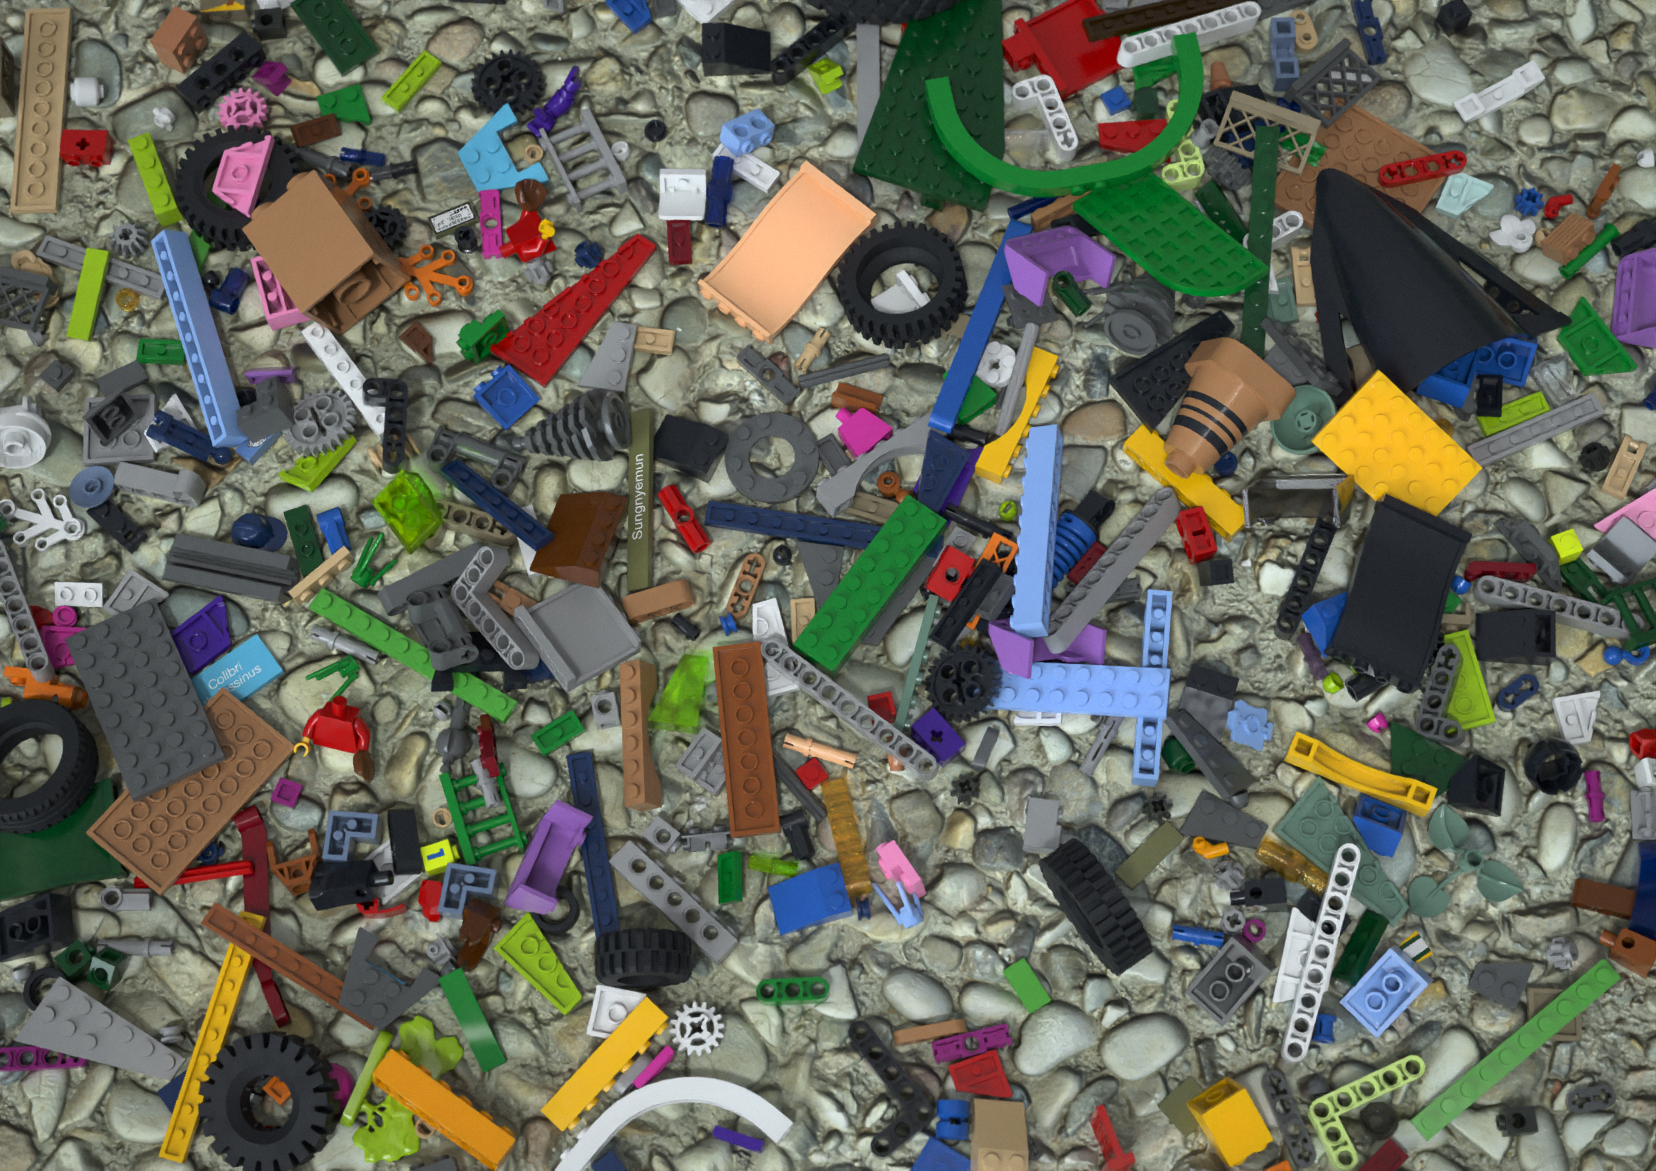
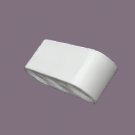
M1291 210L1274 219L1273 234L1277 237L1272 238V251L1299 235L1303 224V217L1299 212ZM1287 223H1293L1296 227H1290ZM1249 233L1245 235L1242 246L1247 250Z

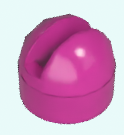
M1379 712L1366 725L1373 732L1382 733L1381 727L1387 729L1388 721L1383 713Z

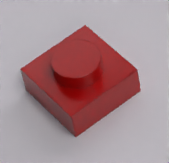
M815 757L795 770V774L810 792L829 779L828 774Z

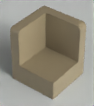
M958 313L959 319L956 323L949 320L951 329L947 332L943 328L940 329L941 337L939 339L947 341L949 335L962 339L970 317Z

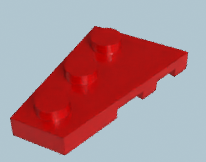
M1166 119L1098 123L1099 148L1125 154L1128 152L1135 153L1151 143L1167 126ZM1171 157L1168 158V159L1165 161V163H1169V164H1170Z

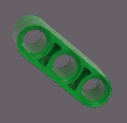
M822 977L765 979L758 983L756 994L760 1003L766 1006L820 1004L828 999L830 989L828 982ZM815 985H822L825 988V992L821 996H815L812 994L811 989ZM790 986H797L800 989V993L796 997H789L786 994V990ZM765 987H771L775 990L771 998L761 996V991Z

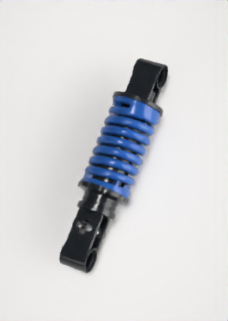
M1096 490L1090 491L1074 511L1065 509L1059 518L1060 520H1057L1052 591L1054 590L1053 588L1058 586V582L1064 579V575H1068L1069 568H1074L1075 562L1081 559V555H1085L1089 548L1096 541L1098 542L1100 539L1097 532L1098 528L1114 512L1115 501ZM1017 568L1011 571L1012 577H1014V574H1017ZM1012 597L996 620L1010 618L1013 615ZM980 617L976 629L979 633L991 639L988 633L990 621Z

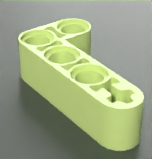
M1178 99L1171 100L1167 105L1165 113L1167 124L1175 112ZM1193 125L1183 143L1174 153L1177 163L1166 165L1161 173L1160 179L1176 192L1196 188L1203 179L1205 167L1199 148L1190 139V135L1194 131ZM1183 152H1189L1192 155L1187 156L1183 154ZM1189 172H1195L1198 175L1193 176L1190 175ZM1171 176L1174 177L1176 180H1168L1166 177Z

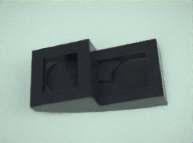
M1309 890L1295 908L1316 924L1322 899ZM1333 905L1329 906L1332 910H1335V911L1338 910V909H1337L1335 906H1333ZM1346 915L1344 916L1338 939L1352 922ZM1328 922L1322 923V931L1329 935L1333 934V926Z

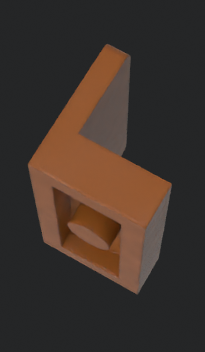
M839 382L836 392L832 393L831 399L832 406L840 409L846 407L853 413L857 412L860 408H865L877 417L884 400V395Z

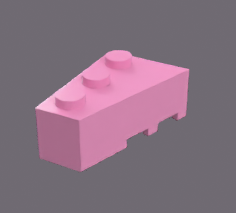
M261 256L252 258L251 263L265 317L272 331L312 320L301 314Z

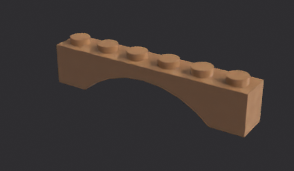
M635 660L619 664L625 807L638 811H647L662 807L661 782L652 761L648 739V716L653 696L657 690L656 665L642 660Z

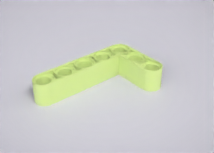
M1415 1055L1407 1056L1316 1099L1308 1106V1119L1334 1169L1337 1171H1348L1356 1165L1358 1160L1357 1153L1339 1116L1418 1079L1425 1071L1424 1061L1420 1057ZM1406 1063L1415 1064L1417 1067L1415 1075L1407 1072ZM1384 1073H1389L1394 1077V1085H1387L1383 1081ZM1361 1084H1367L1371 1087V1096H1365L1361 1093ZM1339 1094L1345 1095L1348 1098V1107H1342L1338 1104L1337 1096ZM1315 1105H1321L1325 1108L1326 1116L1324 1118L1316 1116L1314 1113ZM1327 1129H1334L1337 1132V1141L1333 1142L1327 1138ZM1344 1152L1350 1157L1349 1165L1345 1166L1339 1162V1153Z

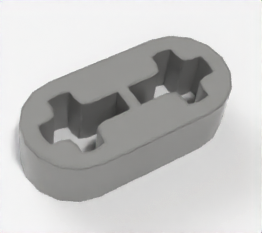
M644 1052L616 1081L613 1089L622 1097L634 1087L632 1082L654 1059Z

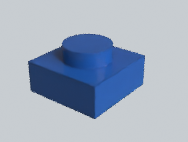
M1122 86L1102 93L1100 96L1110 117L1131 108V102Z

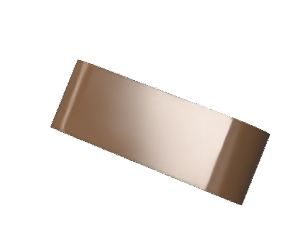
M686 579L676 580L643 590L621 599L629 624L640 623L691 607L695 603L688 580Z

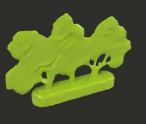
M418 1015L414 1017L413 1021H407L400 1025L399 1034L402 1044L401 1048L395 1050V1052L401 1050L408 1053L411 1058L409 1062L416 1067L419 1065L425 1067L431 1072L430 1077L437 1082L441 1080L440 1075L455 1069L463 1056L462 1046L459 1045L455 1036L442 1037L438 1041L435 1040L433 1023ZM384 1029L380 1032L340 1120L341 1125L350 1128L356 1122L361 1111L366 1112L368 1125L360 1127L354 1133L352 1140L356 1147L364 1151L365 1162L377 1163L380 1159L391 1163L399 1160L402 1156L416 1153L420 1149V1137L415 1132V1125L412 1120L414 1113L388 1094L382 1103L375 1106L366 1100L373 1085L372 1073L390 1051L389 1048L393 1040V1034ZM381 1106L386 1107V1109L383 1112L378 1110V1108ZM373 1112L382 1117L383 1126L378 1127L373 1120L376 1115H373ZM370 1125L374 1127V1132L369 1131Z

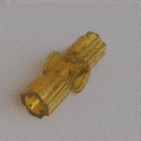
M1265 838L1255 857L1277 870V873L1282 878H1285V880L1291 883H1299L1320 896L1326 888L1329 875L1311 865L1308 859L1293 850L1288 851L1270 839Z

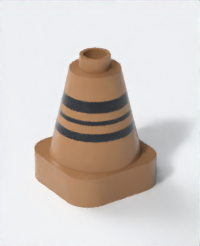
M1228 337L1202 341L1185 364V369L1192 379L1164 444V450L1169 455L1164 462L1165 466L1171 472L1184 479H1188L1192 472L1200 475L1204 474L1261 422L1279 420L1296 397L1295 389L1242 343Z

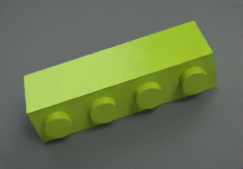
M147 132L128 139L155 216L161 226L166 227L184 220L158 148L150 133Z

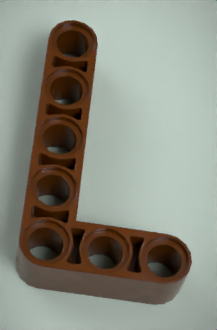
M1574 879L1570 905L1656 927V896L1588 879Z

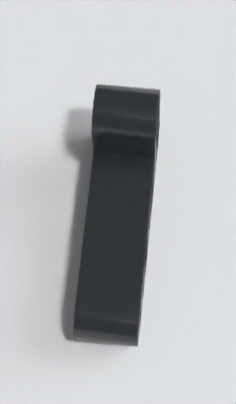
M369 378L362 386L363 401L369 406L385 407L382 468L389 474H397L402 470L404 464L408 386L399 379ZM376 389L379 393L371 395L367 391ZM393 391H400L403 395L396 397L391 393ZM399 413L401 417L395 419L390 414ZM390 435H398L400 439L392 441L388 437ZM391 452H396L395 462H390Z

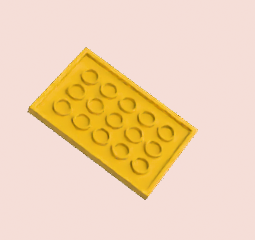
M1376 370L1310 440L1375 502L1385 494H1388L1435 517L1482 469L1468 453L1380 370Z

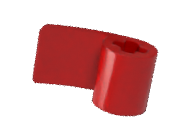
M377 896L372 901L374 906H370L369 910L364 907L365 904H369V901L356 903L358 911L369 919L394 917L408 910L404 903L382 910V903Z

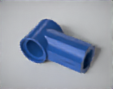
M339 506L316 514L317 521L322 533L325 534L331 554L333 555L343 546L348 551H351V544L345 530L346 523Z

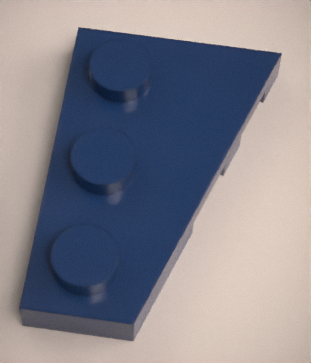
M931 429L928 432L916 500L935 513H938L971 453Z

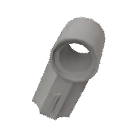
M111 886L105 888L100 894L101 904L113 913L121 911H151L153 907L152 889H118ZM115 894L119 895L118 902L114 905H109V898Z

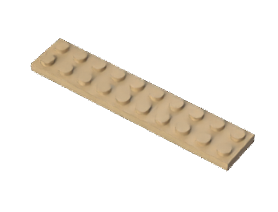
M71 8L26 9L10 206L12 214L58 213L62 158L59 152L62 130H64L73 16Z

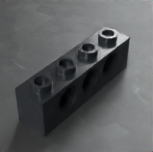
M244 30L178 84L176 88L181 98L199 115L202 111L209 109L212 103L219 97L226 95L236 83L243 81L253 69L260 67L264 60L267 59L262 47Z

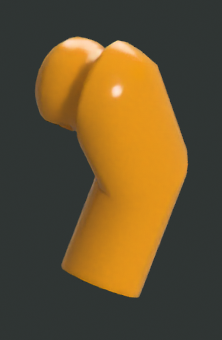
M1197 836L1193 839L1192 848L1205 859H1213L1229 854L1226 842L1212 845L1202 836Z

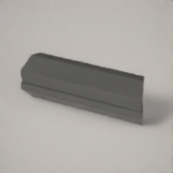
M176 533L162 576V580L280 604H284L292 599L288 591L296 586L301 578L296 559L289 555Z

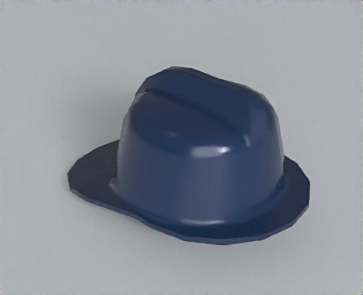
M246 513L234 521L231 528V537L236 545L276 552L284 546L287 540V531L285 525L278 519L260 514Z

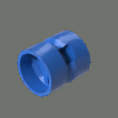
M938 1100L936 1116L940 1118V1121L936 1123V1138L943 1140L969 1139V1124L965 1121L969 1117V1102L964 1100ZM950 1120H956L955 1125L950 1124Z

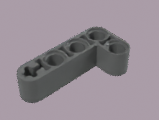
M1446 644L1437 653L1415 726L1421 736L1433 742L1457 747L1464 742L1465 732L1458 722L1447 719L1446 716L1464 659L1456 646ZM1452 653H1453L1454 656H1455V659L1451 658V659L1449 660V662H1448L1447 659H1446V657H1451V655H1452ZM1448 676L1449 681L1443 686L1437 684L1440 677ZM1434 699H1441L1442 703L1438 708H1430V704ZM1433 722L1434 728L1429 732H1424V724ZM1450 729H1458V734L1455 738L1449 739L1446 737Z

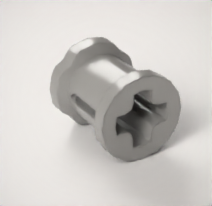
M1212 119L1202 121L1200 128L1195 129L1190 135L1192 143L1198 148H1205L1209 144L1210 139L1216 137L1219 126Z
M1235 909L1227 911L1220 921L1221 931L1227 936H1234L1240 933L1245 925V918L1242 912ZM1231 918L1235 919L1236 925L1234 928L1229 926Z

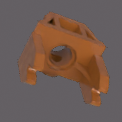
M314 828L308 830L312 854L280 863L275 844H273L272 840L266 842L270 868L292 896L309 892L318 862H324L319 837Z

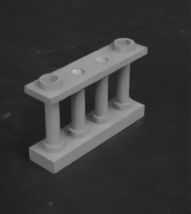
M589 108L580 111L582 120L579 121L580 124L548 137L544 128L539 129L541 138L538 139V142L543 152L547 151L568 191L566 198L571 207H576L578 213L583 212L581 200L610 187L612 189L617 188L620 195L628 192L626 180ZM582 132L584 134L589 133L591 137L589 142L557 156L553 145ZM592 150L594 152L598 151L600 157H598L597 161L566 174L562 166L563 163ZM600 169L608 170L610 174L607 176L608 179L575 192L571 182Z

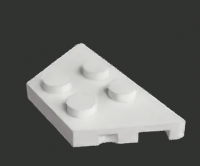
M1295 907L1291 910L1271 1003L1295 999L1313 935L1315 923L1311 922ZM1320 946L1315 948V955L1319 959H1326V950ZM1336 948L1323 993L1328 991ZM1309 971L1308 979L1310 982L1317 984L1320 982V975L1316 971Z

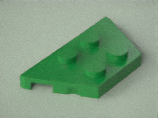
M1151 29L1128 33V37L1151 31ZM1173 55L1132 67L1135 94H1139L1177 73Z
M1581 297L1570 315L1572 323L1570 326L1563 327L1556 340L1584 376L1634 372L1638 368L1637 364L1585 297Z

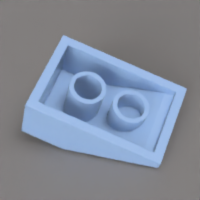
M1395 945L1379 959L1357 983L1356 987H1353L1345 995L1340 1003L1378 1038L1434 980Z

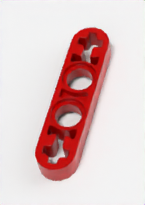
M1454 150L1387 164L1380 169L1377 180L1379 185L1384 188H1394L1455 175L1464 170L1467 157L1463 152ZM1452 159H1455L1456 162H1460L1459 165L1456 166L1455 163H1451ZM1434 162L1439 166V170L1435 172L1430 171L1427 164ZM1412 167L1416 169L1417 175L1408 176L1405 173V169ZM1385 173H1388L1389 176H1393L1392 180H1389L1388 177H1384Z

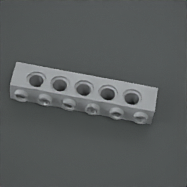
M629 840L609 860L611 867L679 931L686 933L691 942L719 966L739 945L736 939L737 933L728 925L724 928L717 921L720 918L710 908L707 911L699 905L702 901L693 892L687 894L682 889L683 883L673 875L670 878L664 872L666 868L656 858L652 861L647 857L648 851L639 842L633 844ZM637 863L646 864V869L642 873L633 871ZM656 879H661L664 881V885L661 889L654 890L651 888L652 882ZM679 896L682 898V902L674 907L669 905L670 898ZM695 912L700 915V919L696 923H689L687 921V916L690 913ZM710 929L718 931V936L714 940H707L704 937L705 933Z

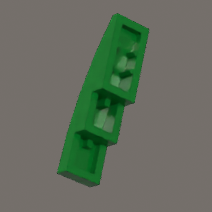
M459 968L439 978L441 987L483 1073L485 1074L506 1063L504 1054L470 987L463 969Z

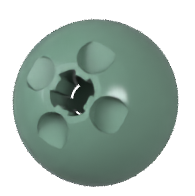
M1300 385L1294 387L1297 395L1279 420L1270 421V428L1275 442L1283 450L1292 454L1308 455L1320 451L1310 440L1338 410L1333 399L1324 390L1318 389L1313 385Z

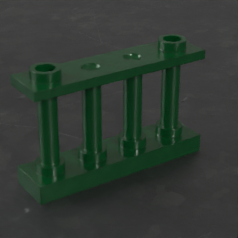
M1656 577L1625 588L1616 586L1608 590V595L1600 601L1602 606L1615 602L1631 633L1629 635L1630 639L1623 644L1627 653L1656 644V614L1644 593L1651 589H1654L1656 592ZM1635 596L1650 625L1649 631L1644 632L1643 629L1639 628L1624 598Z

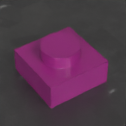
M280 777L270 800L295 810L304 786Z

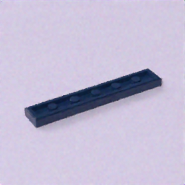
M457 458L440 469V475L536 552L554 540V534L460 459Z

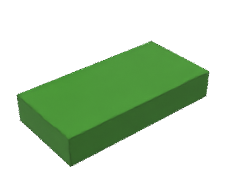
M1024 958L1003 970L1002 973L1029 1015L1051 1002L1050 997Z

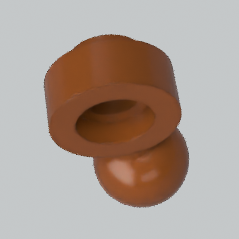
M884 472L878 477L877 487L883 496H896V502L899 505L907 494L915 499L911 490L901 489V481L896 473ZM887 480H892L891 484H885Z

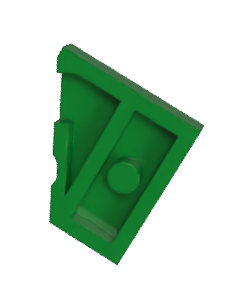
M360 84L316 96L322 116L334 113L336 120L345 123L357 121L364 122L368 126L372 125Z

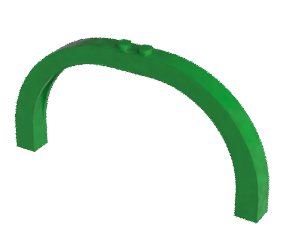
M1196 32L1173 36L1171 50L1177 71L1179 94L1175 112L1164 130L1144 148L1126 157L1055 171H1036L1016 167L1001 161L985 151L969 135L957 114L948 76L926 80L925 93L932 122L940 140L953 158L979 180L1005 192L1022 196L1058 197L1071 194L1072 196H1080L1088 191L1102 192L1110 187L1139 179L1162 165L1175 153L1189 133L1199 108L1204 81L1203 63Z

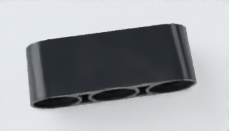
M414 808L388 809L387 824L394 875L421 874L422 862Z

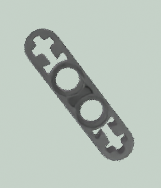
M1268 1071L1261 1079V1087L1294 1164L1298 1167H1309L1315 1162L1317 1155L1284 1076L1279 1071ZM1269 1076L1279 1080L1280 1083L1276 1085L1279 1093L1284 1090L1285 1094L1272 1099L1271 1095H1275L1276 1092L1273 1086H1267V1082L1270 1080ZM1279 1100H1286L1290 1104L1289 1113L1281 1114L1278 1112L1276 1104ZM1296 1124L1299 1126L1301 1134L1298 1138L1288 1136L1286 1131L1288 1125ZM1303 1138L1306 1143L1301 1144L1303 1151H1309L1311 1155L1307 1158L1308 1162L1306 1163L1304 1159H1298L1297 1155L1301 1153L1299 1146L1295 1148L1292 1146L1293 1143H1298Z

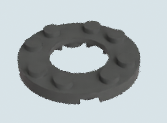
M764 413L749 418L732 433L725 450L726 471L735 489L749 500L764 502L770 505L791 501L804 493L814 481L819 464V450L812 432L800 420L783 413ZM763 438H782L793 447L795 461L791 470L784 476L776 479H766L757 475L751 469L749 464L750 451L753 445Z

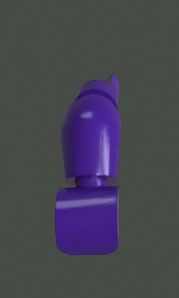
M579 66L572 67L564 81V85L556 90L555 94L544 105V109L538 107L533 110L536 117L526 127L539 138H541L539 129L544 128L548 135L555 125V120L567 113L575 103L576 91H579L582 85L581 80L577 78L580 72Z

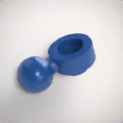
M1610 646L1605 649L1603 658L1609 665H1618L1625 659L1629 664L1637 666L1647 661L1650 649L1647 646L1635 650L1639 652L1640 656L1634 657L1632 652L1627 653L1625 648L1621 650L1619 647Z

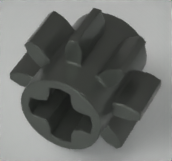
M1592 442L1583 448L1580 453L1582 456L1580 462L1584 469L1589 468L1590 471L1599 472L1608 466L1611 461L1609 456L1612 454L1607 445L1602 446L1601 443Z
M959 774L958 782L951 781V786L956 788V790H952L950 795L952 797L957 796L958 804L962 801H967L971 805L973 797L979 798V793L974 790L980 787V783L972 781V774L969 778H963V775ZM969 786V791H966L965 794L961 792V788Z
M1153 793L1151 801L1147 798L1144 799L1143 803L1148 808H1144L1142 814H1148L1149 823L1155 820L1161 825L1163 817L1170 819L1171 814L1167 810H1170L1173 804H1167V795L1157 797V794ZM1160 805L1162 807L1161 810L1157 813L1154 812V807Z

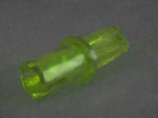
M751 855L748 869L771 873V876L776 874L793 878L796 877L798 863L777 860V857L771 859Z

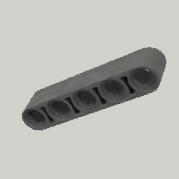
M476 542L381 589L378 592V597L387 615L395 616L406 611V597L412 592L439 584L446 586L447 589L452 588L479 549L485 546L484 543Z

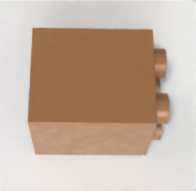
M312 170L310 173L302 172L288 182V191L275 202H266L258 206L251 214L252 221L242 230L301 314L335 334L342 336L408 282L411 277L352 196L315 170Z

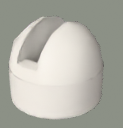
M620 141L611 147V152L617 161L624 162L630 157V149L626 142Z
M1652 148L1644 149L1637 154L1636 159L1639 166L1642 168L1654 167Z

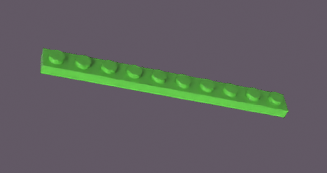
M324 588L321 589L309 605L311 611L432 681L435 669L431 665L429 649ZM468 672L452 673L454 689L449 692L506 724L519 705L516 700Z
M1604 958L1601 959L1410 1120L1411 1124L1426 1141L1430 1140L1614 985L1621 977Z

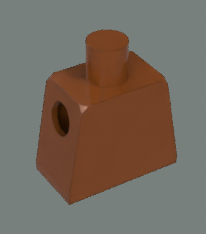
M1622 928L1619 936L1604 929L1598 941L1611 948L1609 955L1611 960L1646 979L1656 960L1655 941L1626 928Z

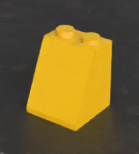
M1228 1076L1186 1102V1105L1221 1160L1230 1167L1242 1164L1247 1156L1264 1150L1268 1143L1273 1141L1269 1130L1245 1087Z

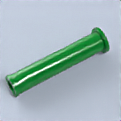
M1606 223L1604 229L1595 237L1590 245H1586V248H1583L1574 260H1570V263L1568 262L1567 265L1559 268L1560 274L1565 279L1570 280L1575 273L1608 243L1620 236L1619 230L1613 224Z

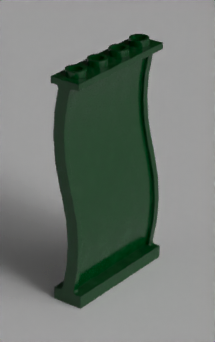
M107 778L102 779L101 782H95L83 803L69 817L53 827L30 834H12L0 831V902L81 883L113 878L118 880L128 878L127 868L86 834L89 828L119 798L118 785L113 779Z

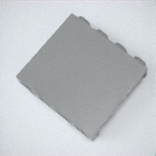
M575 583L527 610L523 605L514 609L515 624L537 650L540 658L566 693L640 652L641 635L628 624L625 613L623 611L619 612L612 596L604 592L601 584L598 589Z

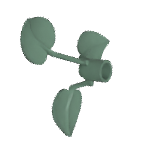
M1442 804L1434 812L1428 825L1429 839L1440 850L1450 847L1451 851L1461 853L1462 855L1457 861L1459 869L1439 885H1437L1433 878L1428 876L1416 878L1408 889L1409 909L1412 914L1422 918H1429L1444 912L1450 899L1442 888L1462 872L1469 874L1476 871V875L1481 877L1477 883L1478 890L1485 899L1491 902L1505 901L1524 890L1516 875L1501 862L1495 860L1484 862L1483 854L1480 851L1456 848L1464 845L1469 837L1468 826L1461 816L1451 810L1447 804Z

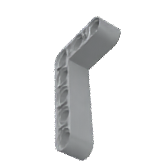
M481 547L454 584L451 591L452 599L512 669H535L539 664V653L487 593L509 561V554L503 547Z

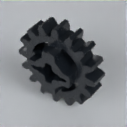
M379 204V208L376 210L371 206V212L364 211V214L388 247L394 251V245L396 243L402 245L401 238H407L405 230H408V225L404 214L401 215L398 208L393 210L391 204L387 208H383V205ZM380 224L385 228L386 233L380 228Z

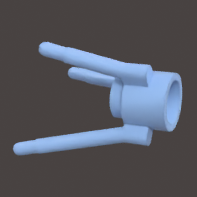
M897 881L896 885L904 903V907L900 909L901 914H899L875 882L872 883L876 893L895 916L898 925L903 924L905 929H908L923 922L922 916L924 913L920 900L913 892L915 906L910 904L900 881Z

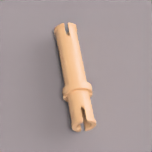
M790 733L786 734L783 748L803 753L805 757L810 755L849 767L850 769L854 768L857 754L814 742V739L810 737L805 739Z

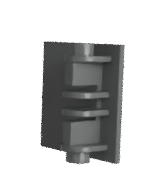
M1013 283L1001 286L1011 313L1010 317L1007 318V325L1009 327L1021 329L1025 328L1026 323L1040 325L1057 321L1047 288L1043 306H1037L1024 295L1019 294L1014 288Z

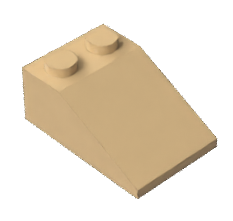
M974 1098L970 1171H1028L1029 1150L1024 1102Z

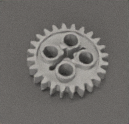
M322 387L320 393H317L313 389L311 396L304 393L305 399H296L298 404L296 406L292 405L294 425L283 429L282 432L285 435L284 439L292 450H296L299 455L304 453L306 457L312 453L316 458L319 452L326 456L328 449L335 452V445L342 447V440L350 439L347 433L355 431L352 425L357 423L354 418L357 416V412L354 410L355 406L346 394L343 395L341 390L335 392L333 388H330L327 392ZM312 409H315L316 413L318 414L319 420L327 432L326 436H324L323 431L320 429V425L317 419L314 417Z

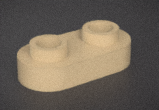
M1295 10L1289 15V17H1294L1296 39L1294 46L1301 53H1311L1315 50L1318 42L1312 20L1307 12ZM1307 37V38H1309L1310 40H1309V41H1306V40H1304L1303 38Z

